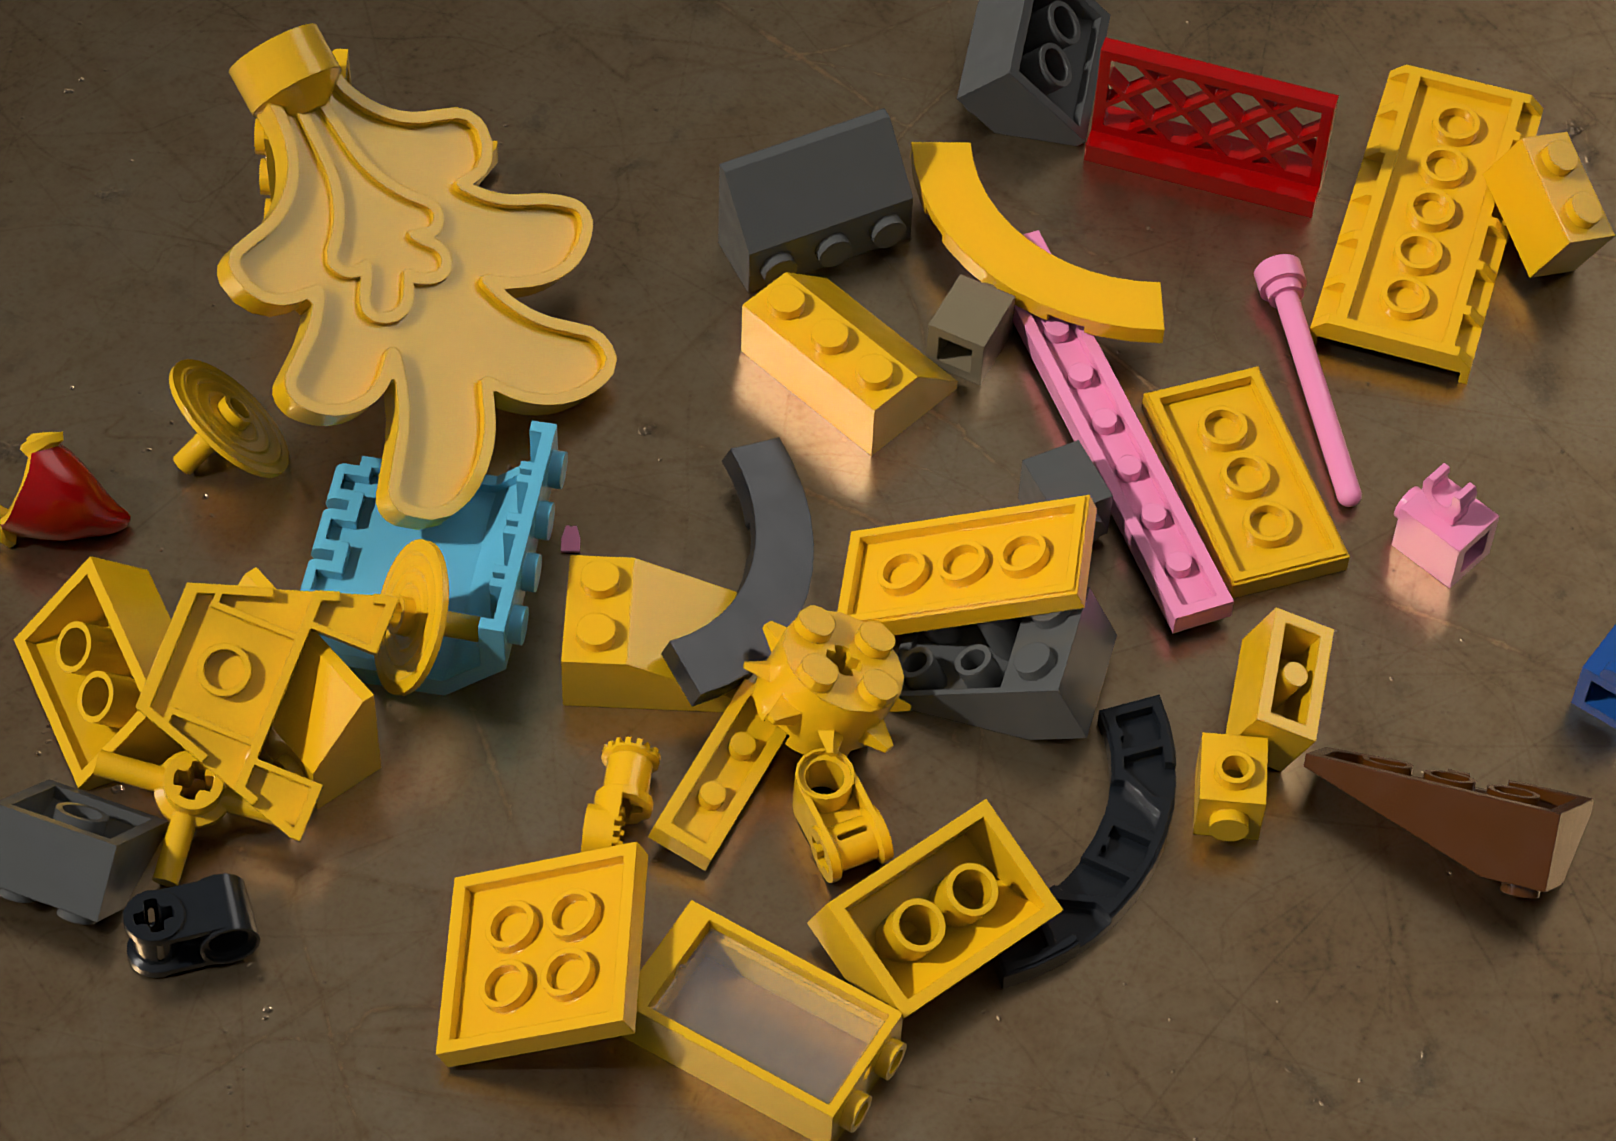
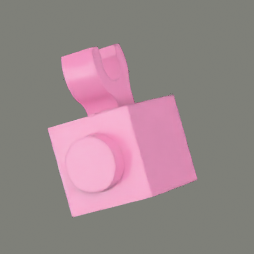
M1443 463L1423 481L1422 489L1418 486L1411 488L1399 501L1394 511V516L1398 520L1392 546L1450 589L1490 553L1499 515L1476 499L1477 489L1471 482L1461 488L1448 478L1450 467Z

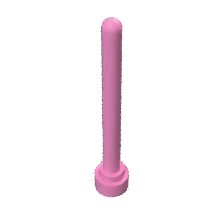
M1291 254L1275 255L1262 261L1254 271L1258 290L1263 300L1278 309L1337 499L1345 507H1354L1360 502L1362 492L1302 308L1301 300L1304 297L1307 280L1298 257Z

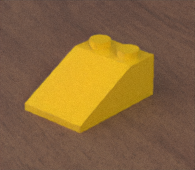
M570 555L561 657L563 706L724 712L740 686L718 698L692 707L661 653L669 641L691 634L722 614L733 602L737 592L637 558ZM753 674L748 680L755 684L757 675Z

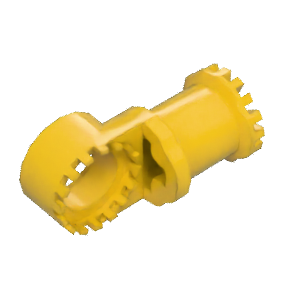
M617 737L615 741H609L608 745L604 744L601 755L602 762L606 766L604 783L596 791L594 803H588L581 852L623 844V841H620L621 836H624L625 831L622 828L625 824H637L651 817L654 805L653 799L649 795L651 775L658 770L661 760V754L658 753L659 749L657 747L650 748L651 744L648 742L642 745L643 739L637 738L636 743H633L632 737H626L625 742L621 737Z

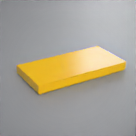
M1258 366L1143 394L1142 409L1206 549L1232 598L1347 570L1350 556Z
M1084 495L851 531L837 612H842L863 622H880L893 635L1085 608L1097 508L1091 496Z

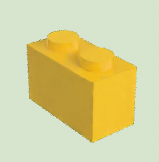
M1568 132L1521 138L1483 173L1529 278L1575 271L1615 236Z
M1277 607L1242 639L1226 734L1268 738L1267 767L1281 772L1316 742L1334 629Z

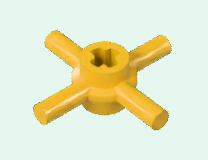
M102 749L98 754L94 768L95 776L153 791L160 812L170 821L152 880L158 884L167 887L178 886L195 830L215 824L227 812L274 825L186 750L174 754L162 766ZM194 779L204 780L205 790H199L195 800L184 798L183 788H190Z

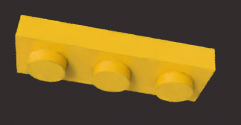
M746 678L648 838L706 871L788 735L777 725H773L767 717L764 721L761 720L753 698L755 684Z

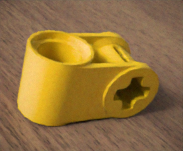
M825 748L815 749L803 755L796 767L792 808L794 816L810 844L815 862L828 883L839 881L842 878V872L873 860H877L881 864L892 861L894 849L887 825L879 810L871 803L852 763L846 755L838 751L836 756L830 757ZM822 786L836 792L820 794L811 789Z

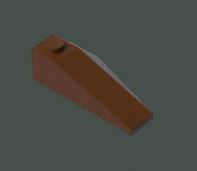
M1330 747L1306 753L1304 761L1305 768L1477 875L1500 881V891L1522 898H1539L1540 892L1546 893L1563 884L1594 804L1593 798L1512 780L1508 781V786L1488 785L1487 789L1476 787L1477 781L1470 777V773L1448 769V771L1425 770L1423 777L1413 776L1414 766L1411 763Z

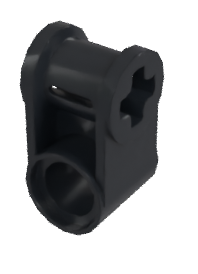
M214 874L187 884L160 890H147L135 895L127 903L123 911L124 929L130 937L127 943L128 961L135 971L150 978H163L174 973L213 964L237 962L253 954L259 947L261 940L245 883L242 878L234 874ZM153 908L155 921L149 923L148 909ZM157 946H163L164 958L162 960L158 959Z

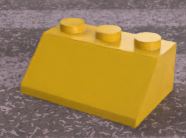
M785 272L742 305L741 351L870 456H873L957 389L958 381L828 278Z
M92 556L80 566L13 639L78 789L91 790L113 782V780L94 775L96 760L101 749L156 765L163 764L174 754L185 750L135 707L171 622V618L147 569Z
M257 567L245 573L238 584L240 586L273 587L276 589ZM311 632L263 749L274 760V766L323 785L315 806L318 810L382 767L374 694L318 633Z
M985 799L827 903L807 924L848 982L859 990L903 1012V1019H905L1063 911V908L988 800Z

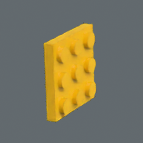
M637 841L454 878L436 1055L447 1067L635 1034L648 854Z

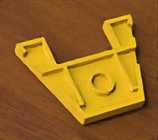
M187 582L135 707L289 838L301 843L323 785L259 760V756L309 634L316 632L377 656L398 605L399 598L389 594L340 593L339 591H297L274 589L273 587Z

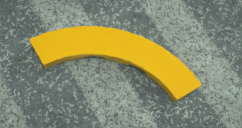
M911 142L912 174L925 214L930 215L932 221L942 234V242L945 247L979 281L992 284L997 289L1014 295L1016 306L1042 319L1048 320L1050 316L1072 324L1084 326V333L1130 342L1163 343L1165 328L1161 282L1134 281L1099 274L1070 264L1046 252L1016 230L990 200L977 174L973 161L971 142Z

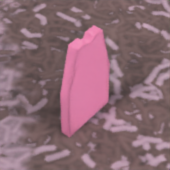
M566 525L561 538V553H580V535L577 526L570 527Z

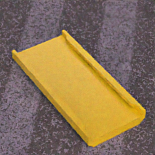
M1407 64L1390 71L1311 323L1310 333L1315 346L1318 337H1323L1459 372L1458 382L1467 384L1509 236V231L1484 179L1483 173L1521 138L1537 136L1544 108L1532 95Z

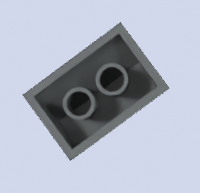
M979 0L957 100L971 114L975 115L997 134L1078 146L1086 142L1097 85L1100 52L1107 36L1111 15L1095 0Z
M885 108L719 164L718 243L748 294L767 287L785 272L806 274L823 267H834L846 259L878 248L891 247L900 240L911 237L913 195L891 119Z

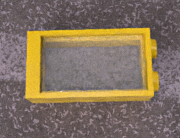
M693 900L689 902L640 970L635 1034L622 1036L812 1141H837L844 1130L851 1133L855 1132L869 1110L872 1096L869 1095V1092L879 1077L888 1081L894 1075L907 1048V1044L901 1041L903 1012Z

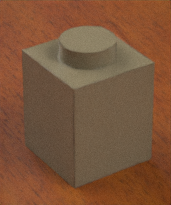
M960 274L928 324L926 356L944 371L981 385L1012 334L1015 296L997 289L992 284L981 283Z

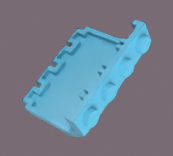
M532 420L529 430L531 461H521L520 466L499 476L486 474L481 486L465 506L442 524L421 530L394 526L387 522L378 512L376 490L382 458L362 456L360 465L347 463L337 465L326 500L328 509H325L322 513L311 551L313 559L307 564L300 591L322 590L339 591L340 593L381 594L389 569L400 551L407 544L417 539L431 541L439 547L446 562L449 579L448 611L480 616L478 625L479 641L472 642L443 636L440 650L431 671L415 691L445 696L505 670L512 644L523 645L525 640L529 608L528 606H522L525 592H536L542 567V555L536 553L539 539L548 541L552 533L555 503L549 502L552 488L561 490L565 482L568 453L558 450L557 424ZM319 634L363 683L383 686L376 671L374 655Z

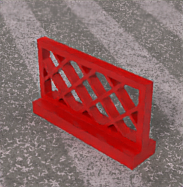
M1105 37L1100 52L1092 125L1085 145L1084 160L1312 218L1326 176L1327 155L1339 95ZM1114 62L1134 66L1144 76L1129 82L1114 66ZM1182 78L1194 81L1202 90L1186 96L1173 80ZM1156 88L1170 103L1155 109L1141 93ZM1242 93L1253 96L1260 105L1244 110L1231 95ZM1125 101L1134 111L1112 105ZM1214 102L1228 118L1212 123L1199 108ZM1298 107L1322 114L1320 119L1302 125L1289 110ZM1182 115L1191 125L1171 121L1170 119ZM1273 117L1286 132L1270 138L1257 122ZM1240 130L1249 140L1227 134ZM1298 144L1306 154L1286 150V148Z

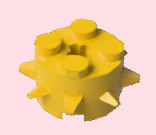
M810 605L801 610L788 627L773 621L764 624L762 629L771 654L767 661H744L743 668L757 675L753 698L759 717L762 721L767 717L773 725H777L790 735L785 745L804 755L812 750L825 748L830 757L836 756L838 751L847 757L850 751L862 748L863 746H869L884 753L892 749L894 745L884 719L889 712L910 711L911 705L899 698L902 691L904 674L899 657L893 650L896 644L895 636L882 623L877 621L863 622L842 612L827 611L822 607Z

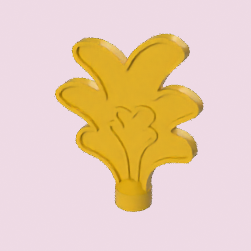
M305 24L265 41L242 56L229 69V74L254 118H258L268 137L275 161L276 182L273 200L264 220L221 258L217 265V277L221 287L232 301L252 314L273 317L288 314L295 310L301 315L294 344L272 388L275 404L287 417L314 426L338 425L359 416L384 394L386 428L385 444L376 490L378 512L387 522L394 526L415 530L438 526L465 506L481 486L488 471L496 436L495 408L511 413L534 416L562 412L584 401L602 387L614 374L617 356L613 345L603 333L592 326L542 314L515 299L530 296L550 288L579 264L591 241L593 219L587 207L575 198L548 193L505 194L475 186L486 175L493 159V142L487 125L481 117L470 110L459 107L417 112L401 111L369 99L355 89L341 75V67L317 24Z

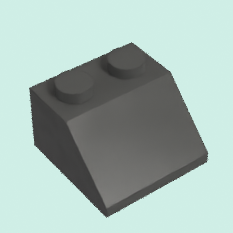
M50 779L0 800V896L20 903L39 901L58 908L57 915L67 921L84 925L95 924L124 909L166 834L169 821Z

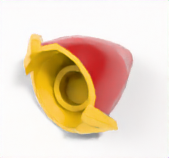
M63 431L33 433L26 438L27 441L20 447V450L28 457L22 483L9 509L0 505V543L11 548L16 545L17 536L59 541L95 537L123 531L131 521L130 514L106 492L86 465L70 449L60 444L64 441Z

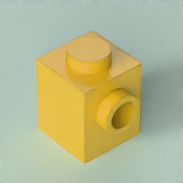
M1202 732L1195 769L1193 834L1213 836L1222 841L1259 840L1267 797L1268 738Z

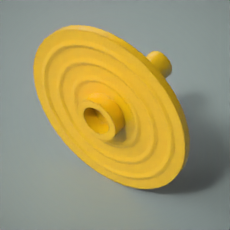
M184 359L171 369L169 385L173 398L183 416L197 432L173 456L174 463L182 472L189 475L192 474L214 451L240 469L259 477L274 478L286 470L289 464V451L286 441L273 418L247 389L220 369L199 360Z
M417 539L407 544L391 565L381 590V594L397 597L399 602L378 654L374 656L376 671L381 684L389 693L399 696L411 694L424 682L437 658L443 636L472 642L479 641L478 625L480 616L448 611L449 579L446 562L439 547L435 543L423 539Z

